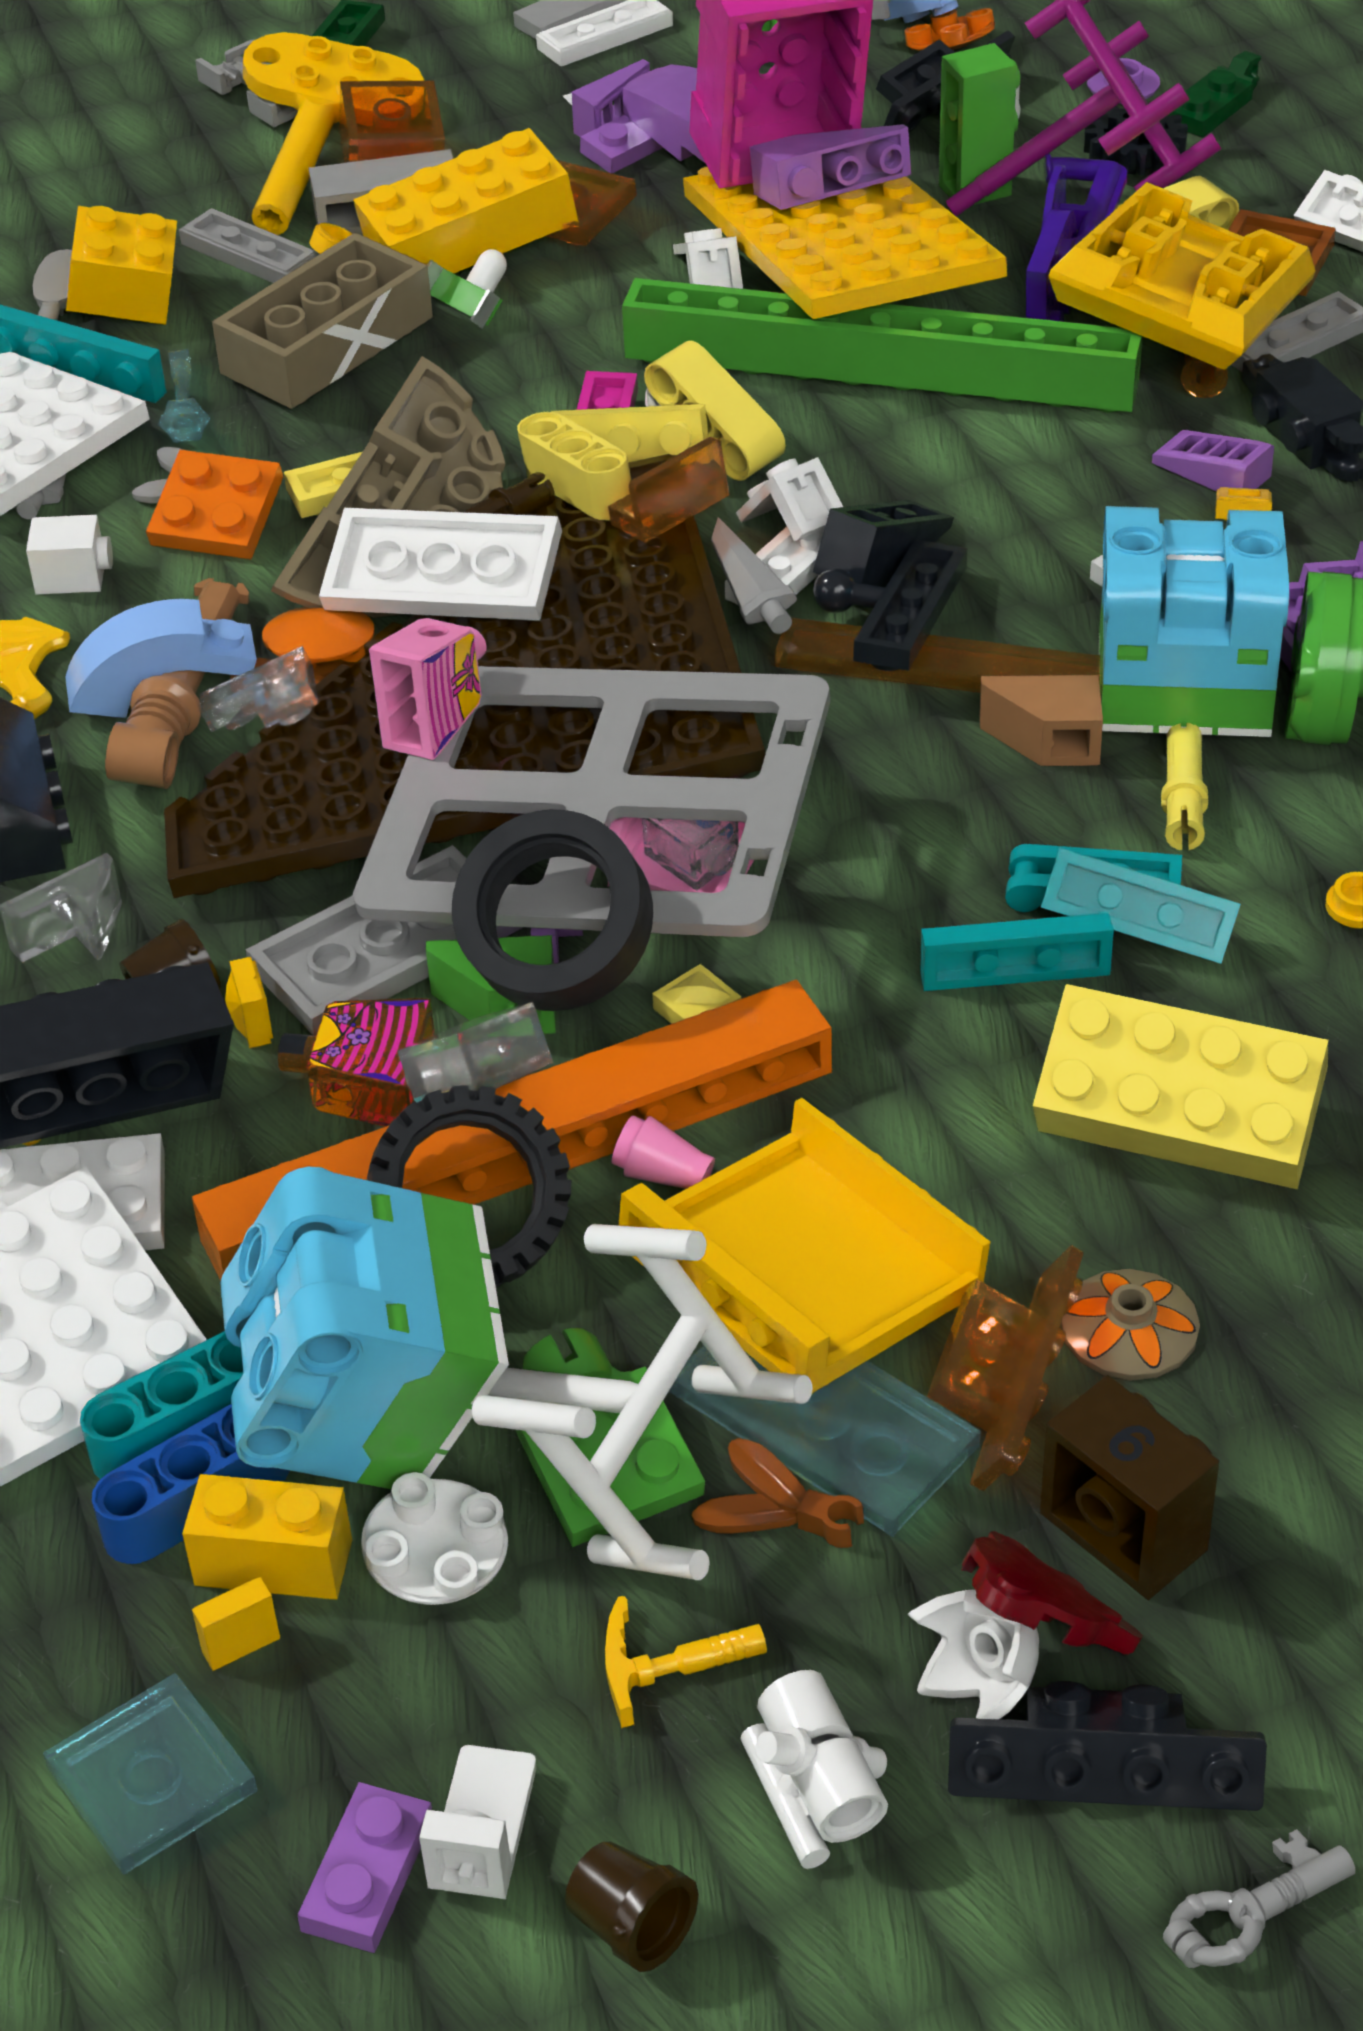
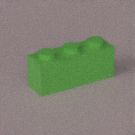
M995 43L942 56L939 187L949 197L966 187L980 174L1013 152L1014 132L1018 130L1015 100L1016 89L1020 85V72L1016 62L1010 59ZM1012 180L974 205L1011 196Z

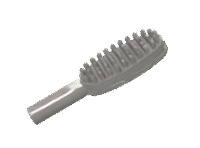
M65 249L52 252L40 263L34 275L32 285L34 299L40 308L39 316L58 320L59 314L61 316L64 315V309L66 310L72 250Z

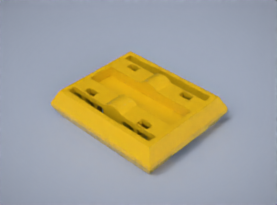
M1146 182L1050 269L1048 277L1056 299L1068 306L1225 370L1242 356L1313 279L1316 270L1309 247L1265 229H1259L1243 237L1189 215L1193 200Z

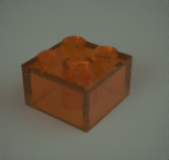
M340 81L339 132L344 163L444 150L445 136L435 82Z

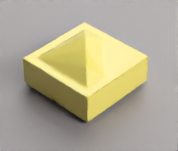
M702 964L697 965L652 993L653 1009L671 1024L741 999L738 993Z

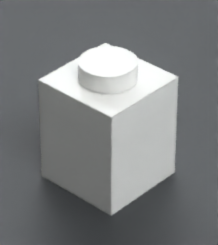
M78 515L32 518L26 553L35 595L101 592L104 569H112L113 552L110 537L101 536L98 516Z

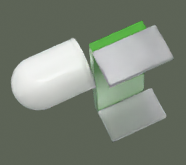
M494 249L484 251L479 256L466 280L442 268L430 259L427 265L431 296L470 316V320L483 329L484 325L488 326L503 301L493 292L507 268V261L504 255Z

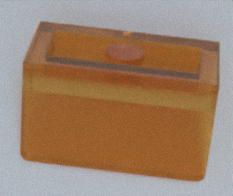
M708 437L631 480L629 483L630 494L608 506L611 525L646 543L729 496L721 442L716 438Z

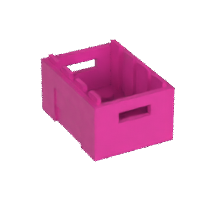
M696 0V7L700 12L696 90L691 91L689 133L718 188L753 183L750 146L792 135L861 129L873 0ZM768 20H777V23L770 31H762L763 25ZM768 62L774 63V66L770 68L768 73H759L762 65Z

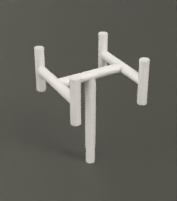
M592 1224L587 1228L584 1235L586 1249L590 1253L636 1256L681 1314L679 1320L639 1384L626 1380L506 1368L490 1393L476 1398L472 1406V1417L478 1425L526 1431L611 1535L597 1534L590 1539L587 1546V1555L592 1563L701 1580L707 1575L710 1561L707 1553L698 1549L655 1543L610 1487L699 1341L703 1343L719 1366L699 1365L695 1368L692 1374V1386L698 1393L805 1404L812 1395V1382L806 1375L758 1370L677 1260L698 1261L704 1256L707 1244L702 1232ZM593 1410L620 1413L593 1458L589 1461L570 1437L588 1438L594 1432L596 1416Z

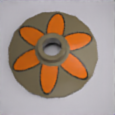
M1135 1269L1103 1271L1081 1281L1066 1297L1060 1319L1065 1344L1079 1362L1101 1375H1109L1110 1377L1128 1381L1158 1378L1179 1368L1195 1351L1200 1331L1195 1304L1178 1285L1158 1274Z

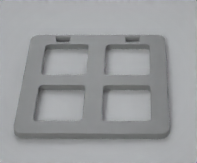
M478 666L482 695L478 707L434 760L408 754L353 891V900L358 914L368 920L453 924L452 898L456 882L411 880L433 820L437 814L443 811L526 814L549 809L568 810L595 818L609 828L614 820L622 817L744 822L745 826L727 887L717 893L651 890L653 900V925L651 933L749 937L758 934L768 926L831 702L829 685L826 680L815 675ZM515 705L602 709L585 760L578 771L559 773L454 769L474 714L481 706ZM688 710L777 714L761 772L754 778L736 779L628 774L646 717L652 711ZM805 731L801 746L783 744L786 732ZM552 857L549 860L544 878L539 883L534 885L509 884L498 905L496 926L602 931L610 910V888L590 887L597 867L592 863L574 857ZM749 860H768L764 876L746 874Z

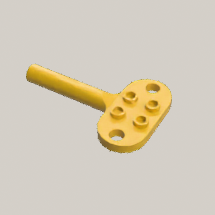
M281 32L268 34L252 41L244 50L243 79L247 87L260 98L293 107L298 111L253 208L251 217L254 225L276 235L283 234L287 230L310 179L309 167H315L335 123L346 120L388 125L400 123L415 116L423 106L424 78L419 69L408 60L393 54L376 51L366 46H353L331 41L322 36Z

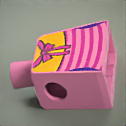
M424 618L411 623L374 644L369 649L383 748L434 760L478 707L481 700L478 660L486 653L487 646L484 637L479 631L468 626Z

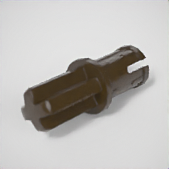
M536 472L507 489L499 487L491 490L489 499L463 511V513L529 515L534 511L553 504L555 501V491L549 479L537 486V483L544 480L545 475L541 472Z

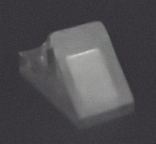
M108 853L102 854L0 905L10 950L22 963L75 936L97 960L102 959L122 905L113 859Z

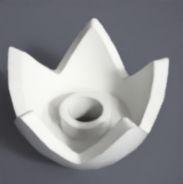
M976 1590L958 1591L936 1597L908 1613V1616L915 1622L932 1629L942 1637L921 1677L917 1688L919 1694L943 1698L979 1697L980 1704L976 1718L1000 1719L1011 1711L1029 1688L1039 1658V1634L1037 1627L1033 1630L1021 1623L1010 1621L997 1615L976 1598Z

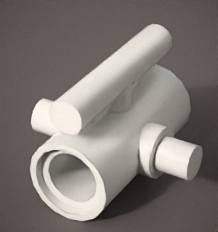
M800 1670L777 1679L764 1690L758 1699L757 1708L765 1724H755L747 1728L742 1733L740 1740L802 1867L809 1869L823 1864L829 1858L830 1851L825 1841L831 1843L845 1842L857 1838L870 1831L885 1816L888 1803L876 1779L884 1774L887 1767V1757L882 1749L871 1747L864 1739L853 1736L822 1674L814 1670Z

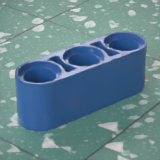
M232 1404L114 1469L97 1482L92 1492V1504L103 1545L107 1554L118 1562L137 1564L150 1560L184 1541L182 1532L200 1474L283 1482L290 1470L274 1467H254L244 1463L238 1457L235 1446Z

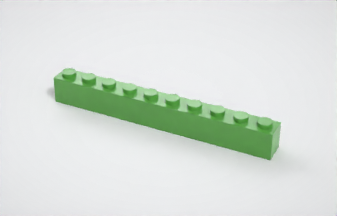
M634 278L622 305L625 358L644 360L648 363L654 362L686 341H694L704 347L724 369L741 370L748 374L769 373L793 376L802 380L816 378L842 381L849 385L891 386L898 390L919 389L938 391L951 396L966 394L994 397L1000 401L1022 400L1040 402L1054 407L1068 405L1096 408L1103 412H1132L1139 385L1143 336L1120 327L886 303L812 319L786 293Z

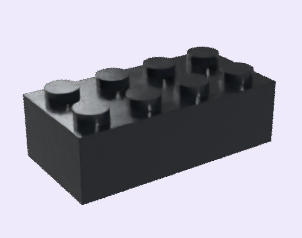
M206 962L187 967L171 966L154 974L125 980L108 979L92 987L63 993L46 992L29 1000L1 1005L0 1148L220 1099L234 1022L209 963Z

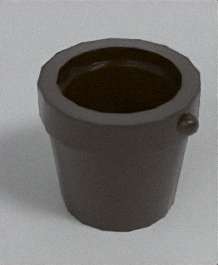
M183 918L164 927V932L119 962L125 979L158 973L171 966L187 967L208 962L219 989L221 988L218 973L210 956L195 931Z
M610 1841L601 1842L592 1847L580 1859L567 1884L565 1902L567 1909L612 1948L613 1955L638 1972L652 1971L666 1962L679 1948L689 1932L697 1912L699 1893L696 1882L670 1864L660 1865Z

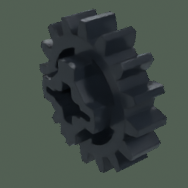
M1116 106L1085 128L1083 151L1084 153H1089V159L1115 161L1127 169V174H1136L1137 172L1140 176L1145 175L1146 169L1152 168L1154 171H1157L1164 166L1144 133H1141L1108 156L1098 139L1130 117L1125 108L1119 109ZM1167 115L1160 120V123L1181 154L1186 151L1188 125L1181 124V115Z

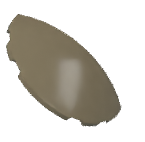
M421 356L375 427L369 443L327 508L323 507L273 584L271 592L308 608H323L319 594L344 508L463 512L489 499L491 490L499 487L503 488L501 474L504 471L505 460L494 430L485 431L479 419L472 411L473 399L470 394L443 369ZM363 612L373 618L400 615L394 613Z

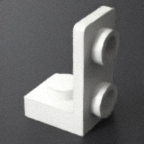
M721 228L684 233L685 243L673 244L674 254H686L690 284L743 289L736 236L722 237Z
M818 457L800 465L793 458L770 469L766 473L769 480L756 485L747 492L749 500L736 514L742 523L778 508L790 534L796 542L824 530L830 508L843 507Z
M465 1745L460 1749L444 1812L426 1810L419 1837L428 1888L506 1899L537 1769L536 1758L533 1754Z

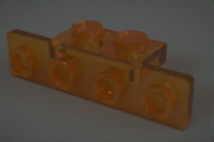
M1070 1245L1042 1273L1029 1309L978 1279L969 1286L962 1296L927 1397L987 1431L970 1481L972 1486L981 1491H984L1003 1473L1007 1476H1012L1021 1466L1030 1448L1031 1439L1025 1436L1024 1433L1028 1421L1036 1415L1047 1396L1049 1385L1043 1382L1042 1378L1045 1369L1054 1361L1063 1346L1066 1332L1059 1327L1063 1316L1072 1308L1083 1285V1281L1077 1278L1076 1275L1084 1252L1073 1245Z

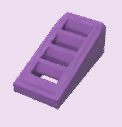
M642 59L572 91L574 134L581 137L622 116L623 88L631 80L649 72V62Z
M1182 430L1152 455V463L1216 492L1220 487L1257 489L1271 477L1274 446L1257 440Z

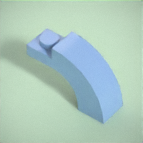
M196 599L154 601L128 609L101 624L82 642L75 652L65 676L69 712L126 718L135 687L142 680L151 676H159L163 673L191 670L252 677L257 658L251 625L237 623L229 619H202L200 603Z

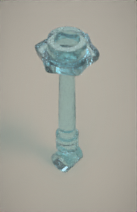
M189 349L168 351L171 379L174 381L176 400H168L165 412L161 416L158 425L168 433L174 443L200 440L205 427L209 423L210 416L199 406L194 398H190L191 361Z

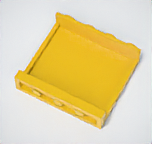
M803 1098L796 1100L794 1103L791 1133L665 1201L643 1183L621 1193L618 1226L695 1230L704 1234L707 1244L704 1256L698 1261L677 1260L746 1353L770 1372L808 1376L812 1382V1393L978 1295L983 1289L991 1241ZM632 1256L636 1261H638L642 1266H644L636 1256Z

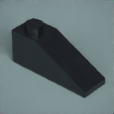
M911 500L830 508L813 573L820 575L825 570L841 568L852 574L857 583L886 587L914 539L935 543L951 528L954 517Z

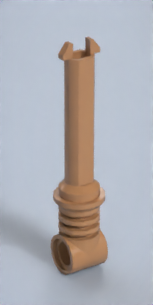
M208 578L196 583L194 586V596H199L197 600L200 603L202 619L231 620L239 603H249V591L243 583H238L236 588L232 584L213 581L214 578ZM185 670L163 673L159 676H151L144 679L135 687L130 701L132 709L126 723L116 722L109 736L105 759L106 776L109 780L162 789L170 787L177 767L181 742L184 736L191 734L200 722L202 709L195 693L206 672Z

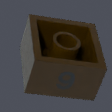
M1107 1375L1046 1423L1040 1514L1149 1601L1208 1551L1220 1460L1212 1455L1209 1448L1200 1439L1193 1435L1184 1434L1158 1414L1153 1405L1144 1396L1128 1391Z

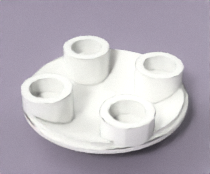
M413 1472L404 1474L396 1479L392 1485L391 1492L382 1498L372 1509L363 1527L361 1547L363 1559L369 1573L386 1591L409 1602L439 1605L456 1602L474 1595L492 1581L504 1563L508 1548V1533L503 1517V1507L496 1496L480 1492L476 1488L461 1482L431 1479L423 1473Z

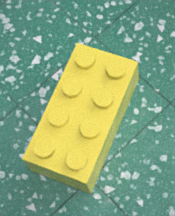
M1066 984L1033 1102L1038 1131L1298 1190L1328 1068V1040Z

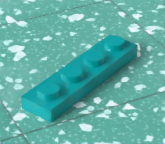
M0 305V354L13 352L113 390H118L132 397L156 403L167 393L159 349Z

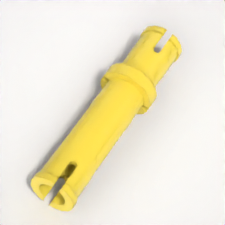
M1181 723L1170 727L1168 733H1166L1167 782L1162 787L1161 806L1167 814L1166 841L1171 847L1182 850V835L1188 834L1189 850L1200 846L1204 841L1203 813L1208 808V789L1203 783L1201 731L1195 724L1187 723V727L1182 728Z

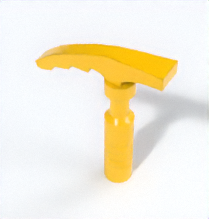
M619 1596L609 1616L605 1645L607 1681L621 1728L634 1725L633 1707L630 1700V1692L634 1686L641 1688L655 1684V1677L677 1671L688 1675L714 1668L715 1666H721L725 1663L728 1664L767 1653L766 1641L760 1624L678 1645L674 1653L649 1659L648 1654L629 1659L627 1658L626 1644L624 1642L626 1639L624 1624L629 1621L628 1601L625 1596Z

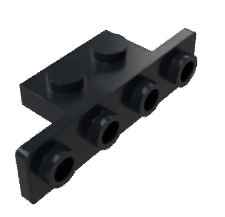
M1008 30L985 45L995 43L1011 59L1009 51L1015 36ZM940 39L880 76L876 90L892 103L884 126L903 124L908 127V133H910L928 115L941 113L942 56L955 52Z
M1057 1681L1048 1684L1046 1687H1029L1027 1689L1026 1721L954 1718L951 1720L948 1791L953 1796L1258 1811L1263 1807L1267 1744L1265 1735L1261 1732L1186 1728L1182 1694L1167 1693L1164 1689L1157 1686L1141 1684L1129 1686L1123 1691L1091 1690L1081 1683Z

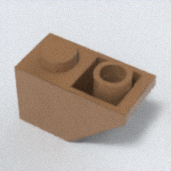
M1099 675L981 676L980 729L1040 766L1100 765L1103 715Z

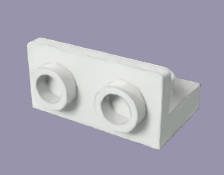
M1324 170L1295 212L1294 219L1336 228L1335 242L1363 252V182L1352 175L1341 176Z

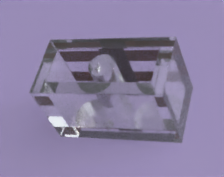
M533 1002L471 1019L397 1051L405 1072L406 1082L416 1102L421 1101L428 1093L441 1089L442 1093L448 1092L453 1086L468 1085L469 1090L476 1091L481 1085L497 1089L554 1063Z

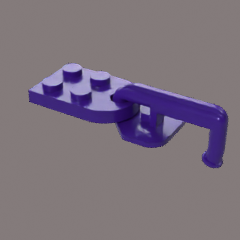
M1046 154L1044 157V174L1048 187L1041 233L1026 270V318L1064 322V314H1070L1072 307L1057 301L1048 277L1050 269L1117 209L1127 182V169L1115 161L1051 157L1050 154ZM1066 179L1093 182L1085 205L1066 203Z

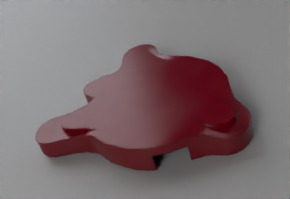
M991 1531L988 1537L976 1538L962 1561V1571L972 1573L974 1570H978L972 1579V1586L976 1590V1598L988 1609L1007 1620L1021 1623L1034 1630L1040 1621L1052 1622L1055 1618L1071 1625L1062 1643L1075 1647L1099 1644L1127 1655L1135 1651L1143 1638V1635L1134 1626L1123 1620V1617L1117 1611L1088 1593L1078 1580L1047 1565L1024 1545L1011 1537Z

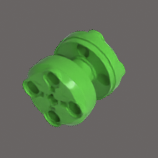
M1307 572L1300 615L1297 616L1293 639L1292 674L1285 739L1301 740L1302 743L1330 745L1331 743L1347 744L1349 740L1358 697L1363 698V578H1355L1351 574Z

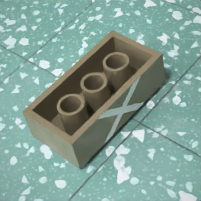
M356 232L212 321L220 374L291 409L295 408L433 317L428 265Z

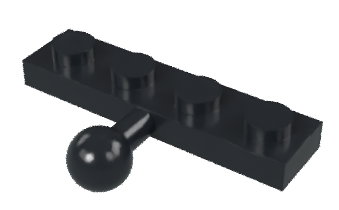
M914 539L886 587L857 583L848 571L841 568H831L822 572L814 583L813 594L815 601L822 609L831 613L844 612L852 605L873 608L854 640L853 661L872 664L876 669L883 671H896L899 669L909 671L966 569L968 548Z

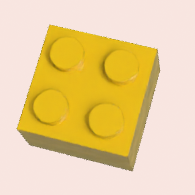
M78 206L70 262L66 311L166 325L177 220L165 219L153 213L138 215L118 212L106 206Z

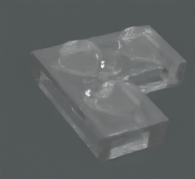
M303 646L200 693L201 714L211 732L224 726L228 730L242 727L256 717L257 712L265 728L278 722L281 725H290L305 718L312 711L311 707L319 704L313 665Z

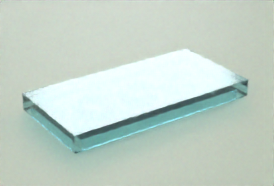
M703 1345L688 1359L670 1388V1393L739 1438L748 1439L763 1445L790 1471L825 1494L832 1496L849 1495L858 1499L863 1505L864 1519L892 1537L980 1447L981 1430L869 1361L862 1363L812 1393L807 1403L795 1404L696 1392L692 1386V1374L695 1368L699 1365L719 1366ZM746 1353L752 1360V1362L755 1364V1366L758 1368V1370L768 1371L754 1358H752L748 1353Z

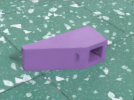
M903 124L792 135L750 146L754 195L780 210L911 175L908 127Z

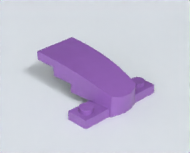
M671 64L649 71L628 82L623 88V115L581 136L580 153L610 174L661 148H665L679 161L695 155L705 163L689 133L691 91L696 90L697 68Z

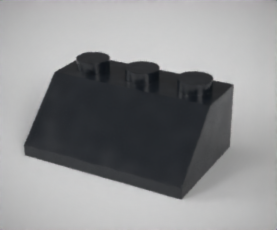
M1 697L0 882L66 869L61 845L73 843L66 808L57 810L53 808L63 806L65 803L58 771L47 773L45 771L57 768L50 734L38 736L33 713Z

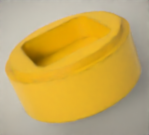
M320 223L315 226L309 244L316 252L321 254L353 233L334 224Z

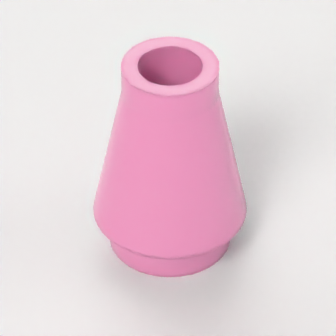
M631 1116L617 1140L612 1155V1164L623 1168L625 1177L687 1189L711 1176L715 1165V1158L701 1152L652 1116H649L646 1120Z

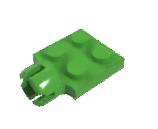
M568 1328L562 1331L572 1351L565 1359L551 1335L532 1346L523 1357L524 1370L626 1380L639 1384L647 1371L644 1366L634 1371L620 1372L611 1366L597 1337L583 1328ZM662 1401L610 1486L637 1521L701 1497L705 1491V1480L664 1401ZM593 1410L596 1416L594 1432L588 1438L570 1437L589 1461L593 1458L620 1413ZM515 1430L571 1546L575 1547L590 1541L594 1535L607 1534L608 1531L526 1431Z

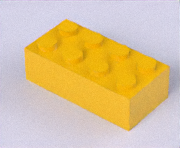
M530 128L523 131L510 132L496 142L478 149L466 150L454 159L434 167L419 169L412 176L390 185L377 186L369 193L353 199L364 237L426 265L431 259L453 274L474 266L479 256L486 250L494 249L503 254L578 223L567 171Z

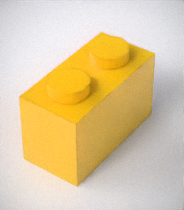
M207 1474L199 1475L182 1532L194 1586L234 1589L246 1582L261 1577L269 1592L273 1594L338 1600L353 1541L344 1487Z

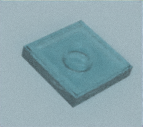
M176 1673L43 1752L47 1768L123 1875L258 1791L252 1772Z

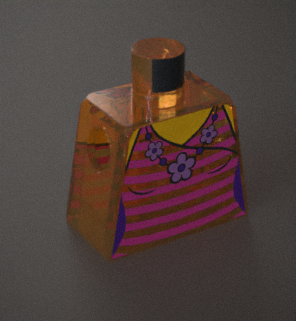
M431 999L333 1001L325 1007L316 1036L284 1033L282 1035L278 1050L279 1069L284 1072L308 1074L312 1103L320 1112L385 1127L389 1126L407 1106L414 1101L419 1102L436 1047Z

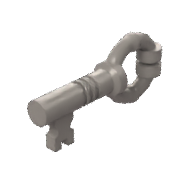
M1296 1829L1289 1833V1842L1287 1844L1281 1838L1272 1842L1273 1853L1283 1863L1292 1864V1870L1282 1874L1280 1878L1276 1877L1271 1882L1269 1881L1251 1891L1240 1888L1233 1893L1215 1890L1188 1895L1172 1913L1169 1925L1163 1933V1940L1188 1968H1195L1200 1965L1217 1967L1241 1963L1245 1961L1247 1956L1253 1953L1260 1943L1263 1929H1265V1921L1301 1903L1302 1900L1305 1901L1354 1875L1355 1865L1350 1854L1340 1845L1320 1854L1316 1849L1308 1847L1307 1839ZM1220 1910L1229 1912L1232 1922L1242 1933L1237 1939L1227 1941L1226 1945L1210 1946L1209 1942L1190 1923L1194 1918H1200L1207 1911Z

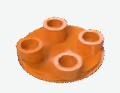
M990 8L978 9L969 12L966 16L959 17L957 16L956 9L938 16L931 14L930 24L908 27L904 30L906 45L912 49L923 50L940 39L953 51L980 40L995 28L993 10Z
M300 607L284 612L269 621L262 631V640L269 651L283 659L284 669L290 672L303 673L313 670L317 663L339 659L346 662H358L366 655L364 645L373 638L375 628L373 621L363 612Z

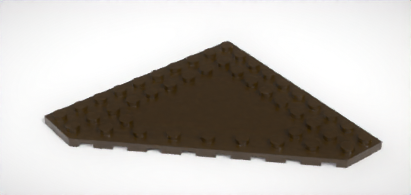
M666 454L628 463L636 506L626 516L613 520H598L559 497L555 498L553 504L529 514L536 516H558L562 528L540 621L414 615L402 626L399 623L392 622L364 645L366 655L351 668L348 665L341 664L312 688L314 698L299 711L298 709L288 707L260 730L261 742L245 755L235 751L204 777L207 787L190 801L189 799L179 797L164 809L167 877L173 898L192 894L205 895L224 887L252 881L265 882L279 875L311 868L324 869L339 862L368 856L408 757L406 753L386 749L382 746L369 649L374 644L419 619L430 618L472 627L479 631L486 641L487 649L486 653L478 660V666L741 673L676 455ZM515 705L481 706L474 714L454 769L559 773L578 771L585 760L602 709ZM652 711L646 717L628 774L737 779L751 772L761 771L766 754L754 712ZM443 811L435 816L425 844L430 842L444 843L454 837L494 830L503 823L523 814Z

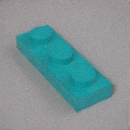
M1059 848L1041 908L1067 916L1110 913L1115 931L1222 964L1241 904Z
M1110 913L921 929L920 974L923 990L933 991L1108 976L1111 972L1114 934Z

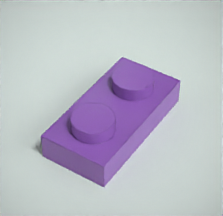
M358 1782L298 1912L297 1917L301 1932L375 1953L421 1849L419 1837L426 1810H432L431 1802Z

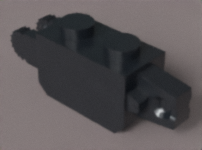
M1269 353L1261 355L1258 359H1249L1243 362L1242 381L1254 395L1251 401L1252 415L1259 424L1267 428L1284 444L1288 451L1298 457L1310 470L1323 466L1331 474H1335V478L1337 477L1339 480L1352 482L1362 479L1363 458H1360L1358 453L1361 454L1363 451V427L1361 426L1363 401L1317 359L1300 357L1282 362Z

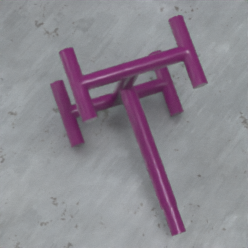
M1056 0L1025 22L1028 30L1036 40L1067 18L1090 55L1065 72L1063 77L1071 89L1075 90L1101 71L1109 85L1102 88L980 174L973 182L947 199L946 203L957 217L1099 119L1120 102L1130 117L1098 139L1108 156L1141 133H1144L1164 165L1135 185V191L1146 182L1160 188H1165L1222 150L1213 134L1210 133L1183 153H1179L1160 120L1190 100L1180 83H1177L1148 104L1119 59L1150 37L1140 21H1137L1107 43L1083 6L1090 0Z

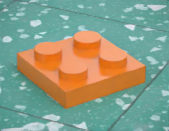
M180 449L146 530L150 545L252 559L284 477L280 463Z

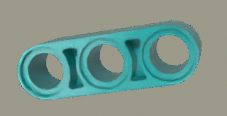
M225 1331L96 1395L86 1403L81 1411L80 1424L93 1472L99 1479L232 1404L231 1396L233 1390L243 1375L241 1348L234 1346L227 1339Z

